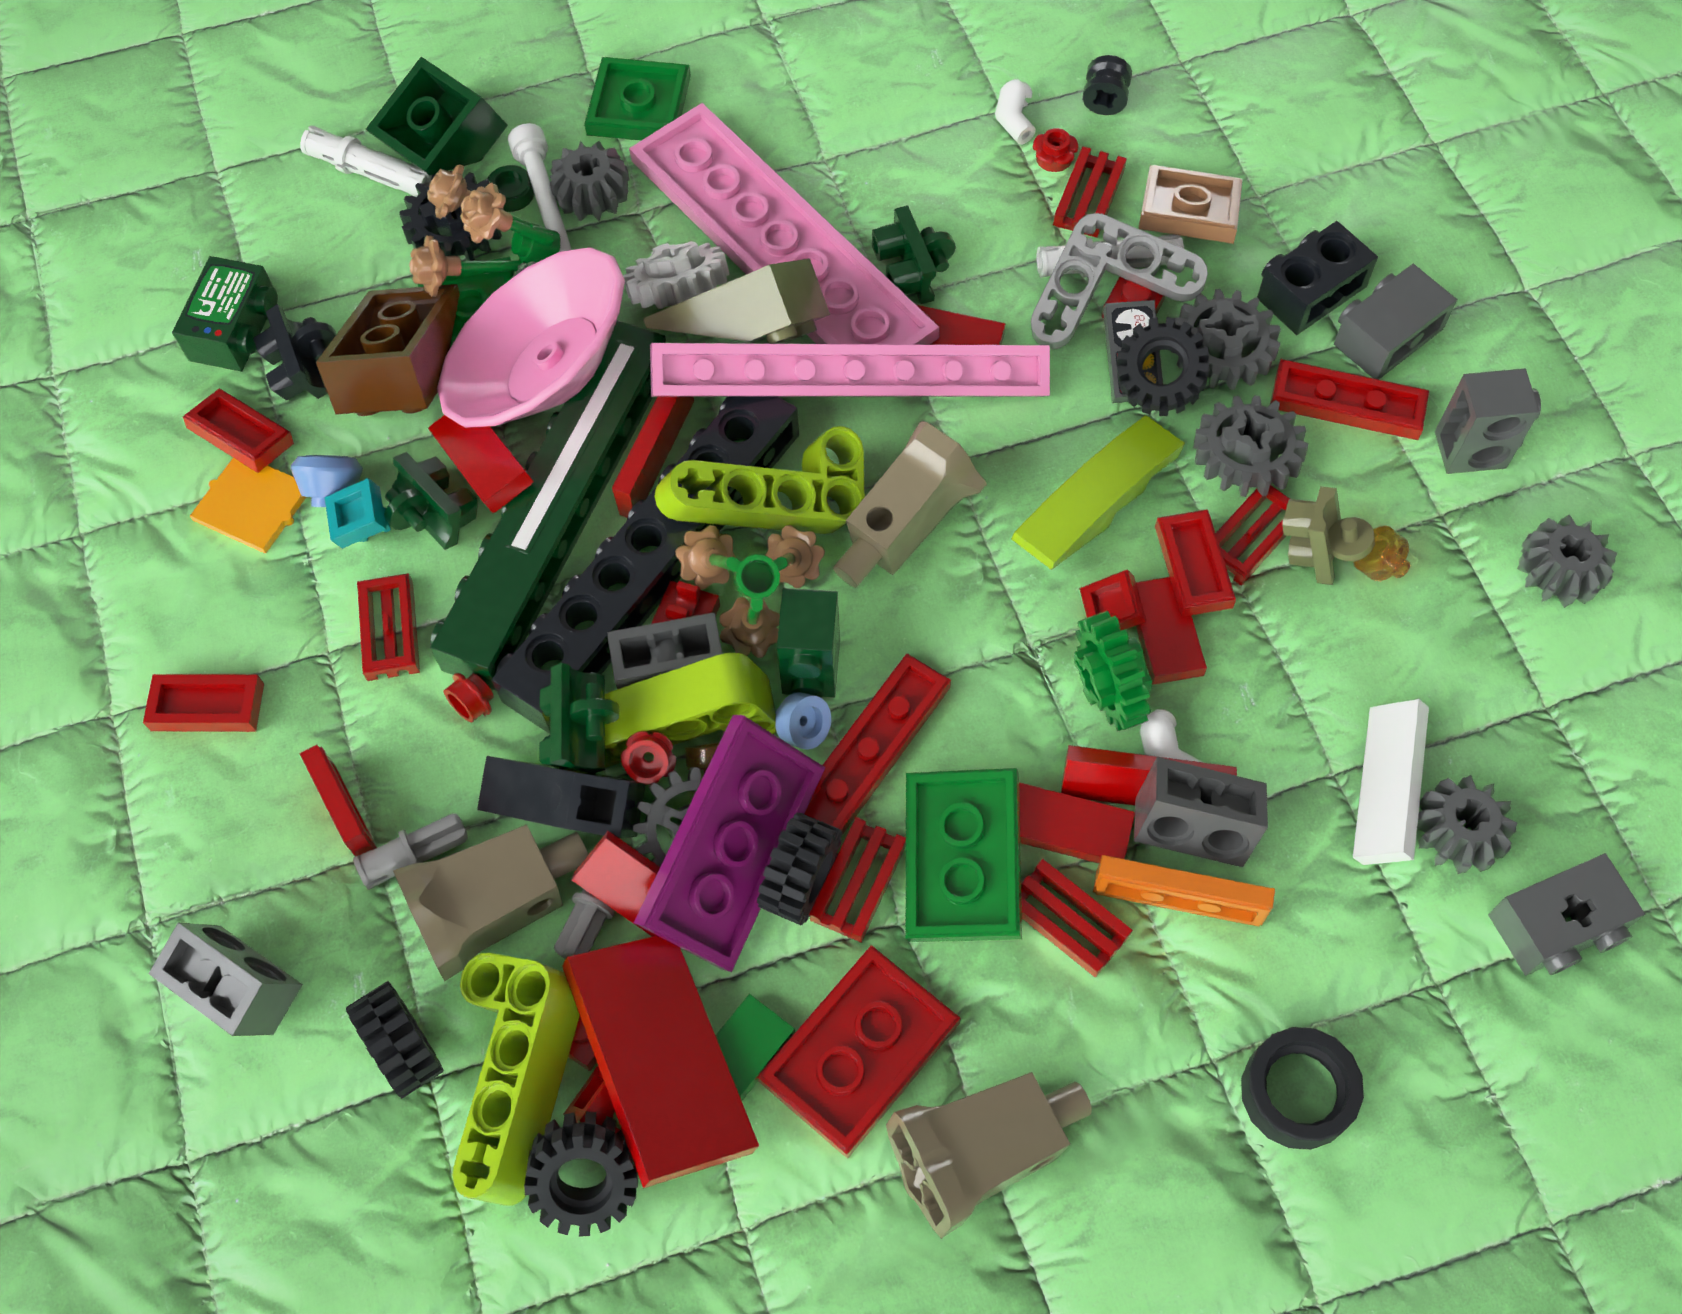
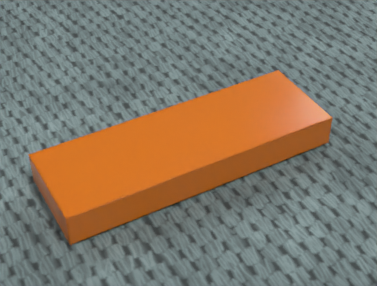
M1102 855L1095 875L1093 892L1096 895L1259 927L1273 909L1275 889Z

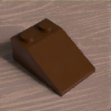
M457 284L441 285L436 297H431L424 287L368 291L316 361L335 414L356 413L359 416H370L382 411L398 410L410 414L428 409L438 393L437 386L444 359L450 350L460 295Z

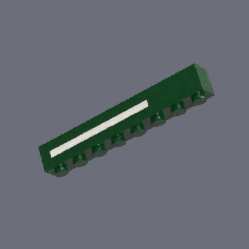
M617 320L602 361L594 376L580 392L564 403L560 412L556 411L553 413L547 425L546 438L538 452L534 451L530 454L524 470L534 482L502 507V517L493 534L488 533L484 537L479 548V559L471 574L464 576L457 586L455 603L446 619H441L434 627L430 640V649L441 671L452 675L460 673L465 678L474 673L490 689L496 691L492 678L495 676L498 664L508 653L515 652L528 636L531 626L537 619L653 398L651 397L650 344L666 343L665 335Z

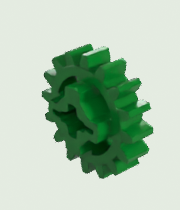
M1108 611L1078 621L1079 630H1076L1075 634L1081 645L1077 646V651L1074 652V664L1079 671L1083 692L1090 705L1097 703L1100 711L1105 710L1108 723L1110 725L1114 724L1117 731H1124L1148 722L1147 714L1151 713V708L1146 699L1150 697L1149 691L1152 689V679L1147 672L1143 659V649L1135 637L1128 638L1126 629L1120 631L1118 618L1116 616L1111 617Z

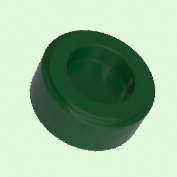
M515 165L502 166L495 169L488 176L487 180L497 185L499 193L506 197V202L503 206L504 211L514 212L521 210L533 200L534 191L528 172L524 168Z

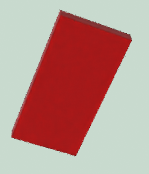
M656 935L568 956L562 968L643 1188L753 1154L759 1147V1143L681 948Z

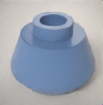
M306 455L298 456L291 465V471L301 496L311 497L312 507H326L324 497L358 483L363 467L355 457Z

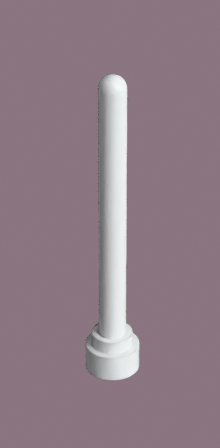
M527 123L519 125L512 129L508 135V143L515 160L526 166L545 228L557 231L560 234V251L572 250L555 196L551 192L549 177L543 162L548 151L544 132L536 124Z

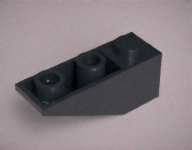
M486 756L477 810L569 830L605 835L607 831H610L618 838L637 837L638 833L632 831L631 827L632 824L640 822L641 811L636 808L637 802H643L646 784L630 779Z

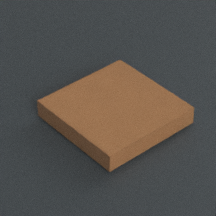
M1150 165L1138 229L1234 244L1243 179Z

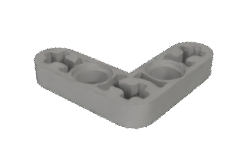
M1099 213L1088 214L1076 224L1033 311L1031 318L1032 336L1039 345H1050V349H1058L1068 344L1074 336L1105 270L1170 299L1186 302L1195 299L1204 290L1208 275L1207 265L1195 253L1107 215ZM1096 228L1104 231L1103 240L1115 246L1117 244V237L1125 238L1120 244L1117 259L1110 258L1112 247L1105 243L1098 242L1094 248L1088 247L1087 237L1084 233L1093 234ZM1135 246L1147 247L1151 250L1154 261L1145 269L1132 268L1127 263L1125 257L1131 248ZM1162 256L1169 257L1167 268L1172 271L1181 273L1185 267L1193 269L1192 278L1197 282L1188 281L1184 287L1176 285L1177 276L1165 269L1163 270L1162 279L1154 277L1159 271ZM1069 270H1079L1087 276L1088 285L1079 293H1068L1060 285V279L1064 273ZM1052 296H1055L1066 305L1061 315V326L1065 330L1056 329L1052 335H1046L1045 324L1041 320H1051L1058 308V301L1050 299ZM1069 306H1076L1077 308L1073 311Z

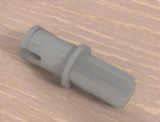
M450 814L409 834L405 830H401L398 832V838L374 850L354 857L353 861L363 884L370 890L374 886L394 877L393 870L414 863H423L465 843L468 839L467 831L460 817L457 814Z
M585 889L581 893L573 895L572 901L575 906L554 945L555 952L564 959L568 956L589 952L605 920L612 919L615 914L612 908Z

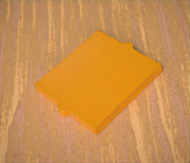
M232 458L217 480L213 479L209 482L210 489L190 514V517L193 521L266 554L286 525L290 526L294 523L293 515L306 497L301 496L293 476L268 465L257 473L235 458Z

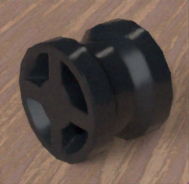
M1112 55L1099 56L1092 60L1088 65L1087 83L1083 91L1082 100L1084 105L1090 111L1099 115H1114L1121 112L1127 105L1128 87L1132 77L1131 66L1124 59Z

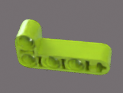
M837 426L827 430L806 448L802 458V471L696 460L683 461L676 465L656 487V505L662 514L676 521L782 530L785 526L792 525L799 531H813L818 534L833 533L847 524L846 519L865 498L863 445L858 435L850 428ZM826 448H829L835 452V454L838 457L839 464H836L832 460H830V458L827 455ZM728 486L740 492L743 497V505L735 503L730 498L727 490ZM778 491L789 497L792 503V510L787 509L781 504L778 499ZM688 494H694L692 498H688ZM827 496L836 501L840 514L830 509L827 503Z
M740 653L715 655L605 693V699L617 702L619 705V719L613 723L605 724V768L621 763V753L627 749L626 741L632 734L639 731H647L648 734L660 732L667 736L673 745L718 730L725 732L733 715H744L770 733L775 734L777 732L775 725L776 710L769 678L749 657Z
M480 953L466 964L461 974V994L467 1002L498 1014L454 1162L452 1176L455 1188L459 1194L466 1198L504 1206H513L527 1196L525 1195L524 1184L529 1151L532 1150L533 1140L538 1132L544 1135L546 1124L551 1120L580 1014L564 972L533 960L494 953Z

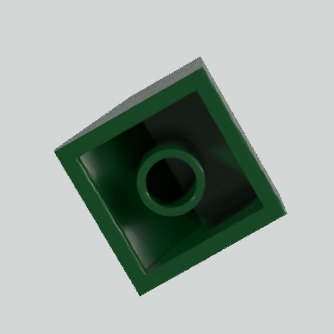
M420 57L367 126L366 130L431 176L438 173L440 169L448 171L454 169L459 164L466 166L480 162L508 124L480 95L423 57Z

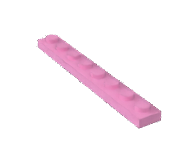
M650 344L651 397L1050 396V345Z

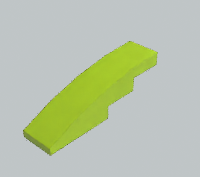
M1147 415L1143 416L1116 436L1056 489L1014 532L1011 539L1052 570L1109 528L1116 512L1145 491L1151 477L1179 457L1185 443Z

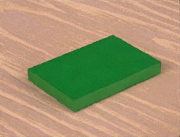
M1017 768L906 773L905 938L908 942L1022 939L1019 772Z

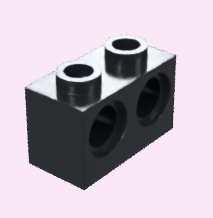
M1335 221L1320 232L1318 230L1310 232L1297 248L1285 256L1278 254L1273 257L1261 273L1263 279L1257 298L1295 335H1298L1365 289L1378 256L1340 222Z

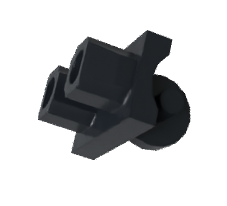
M278 304L267 310L266 314L271 327L253 339L257 351L263 359L272 365L281 360L283 361L281 365L266 374L270 389L286 401L305 390L317 399L326 395L327 390L316 361L336 336L335 329L327 323L317 322L312 317L306 318L302 322H293L286 318L283 308Z

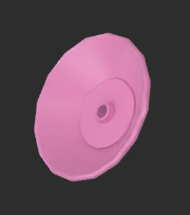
M592 247L560 251L525 268L492 293L464 324L445 356L437 386L443 414L465 428L497 426L554 408L565 403L580 392L594 376L600 365L620 313L625 279L616 258Z

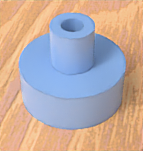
M801 692L793 693L786 697L776 710L775 725L779 738L789 745L809 750L819 746L827 737L831 727V712L828 704L818 696Z

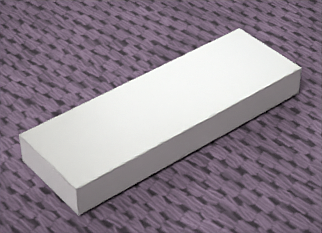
M1420 699L1370 707L1353 858L1362 865L1414 860L1429 707Z

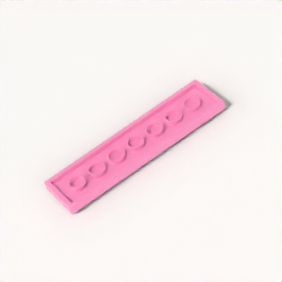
M703 103L629 148L631 161L717 246H720L721 250L745 274L770 264L803 259L811 260L830 312L829 316L814 321L817 331L807 334L816 344L930 345L939 338V326Z

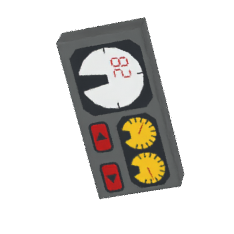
M1155 300L1105 303L1103 315L1112 403L1128 402V396L1122 394L1119 387V379L1117 378L1118 350L1121 351L1122 341L1126 335L1129 337L1133 335L1134 327L1138 324H1141L1143 328L1149 326V319L1156 318ZM1157 350L1145 359L1143 372L1150 381L1162 385L1160 350Z

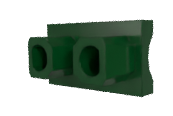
M908 205L894 209V223L872 230V248L877 260L882 261L898 256L902 259L900 262L886 265V277L904 294L916 292L920 304L934 301L935 295L930 284L936 277V272H944L949 268L947 260L952 257L956 249L952 236L947 232H935L932 227H926L920 233Z
M407 452L393 457V464L398 469V475L392 488L385 494V499L389 502L384 514L385 520L395 530H403L411 526L417 532L426 529L444 550L457 545L459 528L476 519L477 498L467 488H461L450 494H446L443 491L449 487L450 475L446 466L436 456L418 463Z
M565 663L552 666L551 684L540 690V709L545 716L550 717V735L539 742V761L544 765L560 769L572 768L592 774L605 770V724L613 723L619 719V705L617 702L605 699V675L580 672L572 669L570 665Z

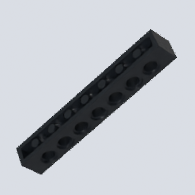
M726 397L717 417L707 428H701L696 432L687 452L676 464L672 463L665 468L658 484L676 465L690 460L773 468L799 437L797 407L780 397ZM741 438L748 439V440L742 441V442H735V441H734V440L741 439ZM728 486L727 490L730 498L735 503L742 505L744 502L740 492ZM656 488L646 500H639L630 510L626 523L616 535L606 538L600 544L596 551L595 559L586 570L569 580L563 590L562 598L551 611L541 614L534 621L529 631V636L515 652L508 653L500 661L492 682L502 703L550 734V717L545 716L540 709V690L551 684V669L543 670L541 667L548 661L562 660L561 663L568 664L577 671L602 675L612 662L607 632L642 626L660 605L670 581L678 583L682 578L680 576L681 563L676 557L675 551L677 547L686 545L684 542L685 533L688 531L700 532L709 525L715 526L720 532L725 525L676 521L666 517L656 505ZM688 494V498L694 496V494ZM647 546L658 547L651 552H640L641 549ZM616 583L627 584L624 588L620 590H607L610 586ZM581 622H595L591 627L587 629H574Z

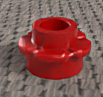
M1060 128L1049 129L1044 134L1037 135L1033 142L1038 165L1049 172H1060L1067 169L1074 160V153L1079 148L1076 138Z
M455 673L452 677L454 682L444 690L446 699L455 711L471 723L482 714L484 716L489 715L492 712L489 701L494 698L489 686L474 673L467 678L463 674Z
M639 731L632 734L626 741L627 749L621 753V763L624 770L633 780L643 784L658 783L662 777H668V772L675 769L676 756L671 751L673 744L664 734L660 732L648 734L647 731ZM646 752L652 753L654 760L646 761L644 754Z

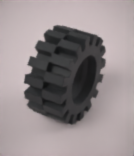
M1158 317L1149 319V326L1144 328L1141 324H1138L1133 328V335L1131 337L1126 335L1122 341L1121 351L1118 350L1117 378L1119 379L1120 390L1123 395L1126 394L1128 396V402L1134 408L1138 404L1142 407V412L1149 415L1152 410L1159 411V416H1168L1169 410L1175 409L1177 414L1184 411L1186 404L1190 402L1193 405L1199 399L1200 391H1204L1207 384L1210 363L1208 347L1203 345L1204 338L1199 331L1194 335L1191 332L1192 325L1185 321L1182 326L1176 325V318L1167 317L1166 323H1158ZM1157 350L1172 351L1182 361L1183 370L1181 375L1169 384L1153 383L1143 372L1145 359Z
M800 812L794 814V817L787 823L786 831L783 830L779 836L777 848L774 847L770 855L772 859L765 868L763 874L765 879L760 884L758 891L760 893L757 898L758 907L798 925H803L809 919V914L838 855L836 852L840 848L842 841L840 839L842 836L841 829Z
M389 981L346 1007L349 1019L357 1029L356 1032L366 1045L367 1051L377 1063L381 1073L385 1075L392 1089L395 1090L401 1099L444 1072L424 1033L420 1030L416 1020L410 1014L407 1006Z
M586 1111L585 1122L577 1123L575 1112L564 1114L563 1127H560L554 1119L546 1124L545 1134L542 1135L538 1132L533 1140L526 1170L525 1195H529L528 1206L532 1213L541 1209L540 1222L547 1228L555 1219L559 1220L557 1233L568 1235L570 1226L578 1225L579 1237L590 1236L591 1224L594 1223L597 1224L600 1233L611 1229V1216L620 1223L627 1216V1205L632 1207L634 1204L636 1188H638V1173L622 1129L615 1133L616 1120L609 1116H606L601 1126L596 1124L597 1112ZM589 1159L604 1167L606 1177L603 1182L596 1186L578 1188L563 1182L558 1171L568 1161Z

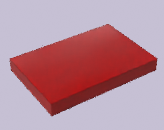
M871 945L761 1071L757 1079L759 1083L848 1159L960 1024L961 1018Z

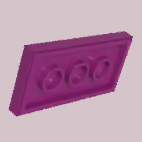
M733 715L634 923L722 970L732 972L761 910L757 903V898L760 894L758 891L760 884L765 879V876H763L765 868L772 859L770 855L774 847L777 848L779 836L783 830L786 831L788 821L797 812L805 813L825 767L744 715Z

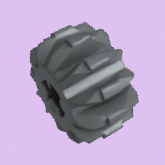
M580 141L578 149L573 151L563 148L561 159L552 161L550 188L564 214L574 212L579 221H582L587 215H594L600 221L602 212L607 211L617 214L618 203L627 201L628 181L630 180L628 169L624 165V161L620 159V155L617 154L615 148L605 150L600 141L596 142L592 147H586Z
M1570 514L1562 518L1559 523L1548 518L1539 525L1536 531L1528 534L1522 544L1523 549L1521 552L1523 554L1519 559L1517 569L1528 574L1525 579V588L1539 587L1542 589V602L1550 599L1552 596H1557L1564 608L1573 604L1576 599L1583 604L1594 599L1601 589H1605L1613 577L1614 571L1611 567L1615 563L1617 553L1605 548L1608 544L1609 534L1595 535L1591 532L1592 520L1577 526Z
M1471 775L1462 778L1458 785L1447 778L1439 782L1435 791L1424 794L1419 804V808L1422 811L1418 814L1417 829L1425 833L1418 842L1419 848H1435L1438 852L1434 859L1435 866L1443 865L1448 859H1451L1457 874L1466 873L1472 865L1482 872L1488 870L1495 863V858H1503L1509 852L1512 843L1508 838L1516 832L1517 822L1505 817L1511 809V801L1496 802L1491 797L1494 794V784L1486 785L1482 790H1478Z

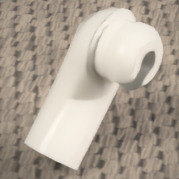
M1013 79L1000 89L995 116L1018 144L1023 145L1029 142L1036 132L1035 127L1022 113L1023 107L1028 105L1025 99L1032 98V90L1027 83Z
M1157 709L1147 715L1149 721L1141 724L1140 728L1145 755L1202 762L1179 749L1175 731L1177 723L1172 713L1164 709Z

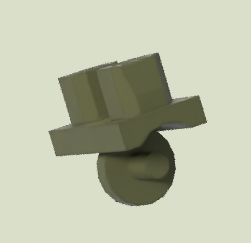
M1320 486L1316 502L1289 499L1282 523L1284 535L1291 536L1288 550L1289 563L1291 565L1314 567L1317 583L1333 585L1335 575L1332 561L1334 557L1343 561H1357L1371 553L1375 546V534L1372 526L1365 520L1356 517L1341 519L1337 488Z

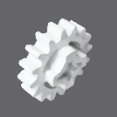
M690 241L678 245L666 243L653 248L652 255L649 258L637 259V265L627 267V274L623 275L628 298H630L633 305L641 303L642 308H647L655 304L658 309H663L716 288L717 285L725 284L727 282L726 276L730 275L725 253L721 251L720 246L711 248L710 243L698 246L696 242Z

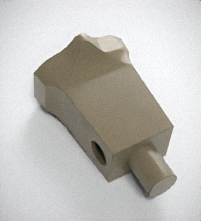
M919 422L902 453L846 519L852 545L833 567L835 573L843 581L857 588L876 564L894 575L957 503L963 498L978 494L983 490L987 483L977 472L970 457L961 445L928 422Z
M526 824L442 859L425 863H414L393 870L436 967L445 982L464 970L466 964L482 950L562 907L563 903L554 879L577 869L588 856V852L577 832L539 849Z
M1031 1072L946 1105L934 1107L916 1105L896 1111L886 1124V1128L908 1195L917 1203L930 1226L942 1239L960 1227L972 1214L977 1204L1055 1161L1070 1145L1062 1128L1090 1116L1092 1108L1088 1095L1079 1083L1072 1082L1044 1095L1035 1076Z

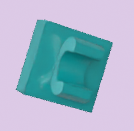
M369 478L324 497L330 540L342 549L357 542L368 541V537L382 531L385 533L391 531L390 525L384 516L386 508L383 507L380 486Z

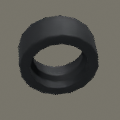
M1291 1027L1272 1034L1249 1058L1241 1078L1242 1102L1251 1122L1268 1139L1287 1148L1311 1150L1331 1143L1357 1119L1364 1099L1363 1075L1353 1054L1337 1038L1315 1028ZM1292 1053L1305 1054L1318 1060L1331 1073L1336 1084L1337 1099L1332 1112L1323 1120L1312 1124L1296 1123L1284 1117L1272 1105L1267 1094L1266 1078L1271 1066L1279 1058Z

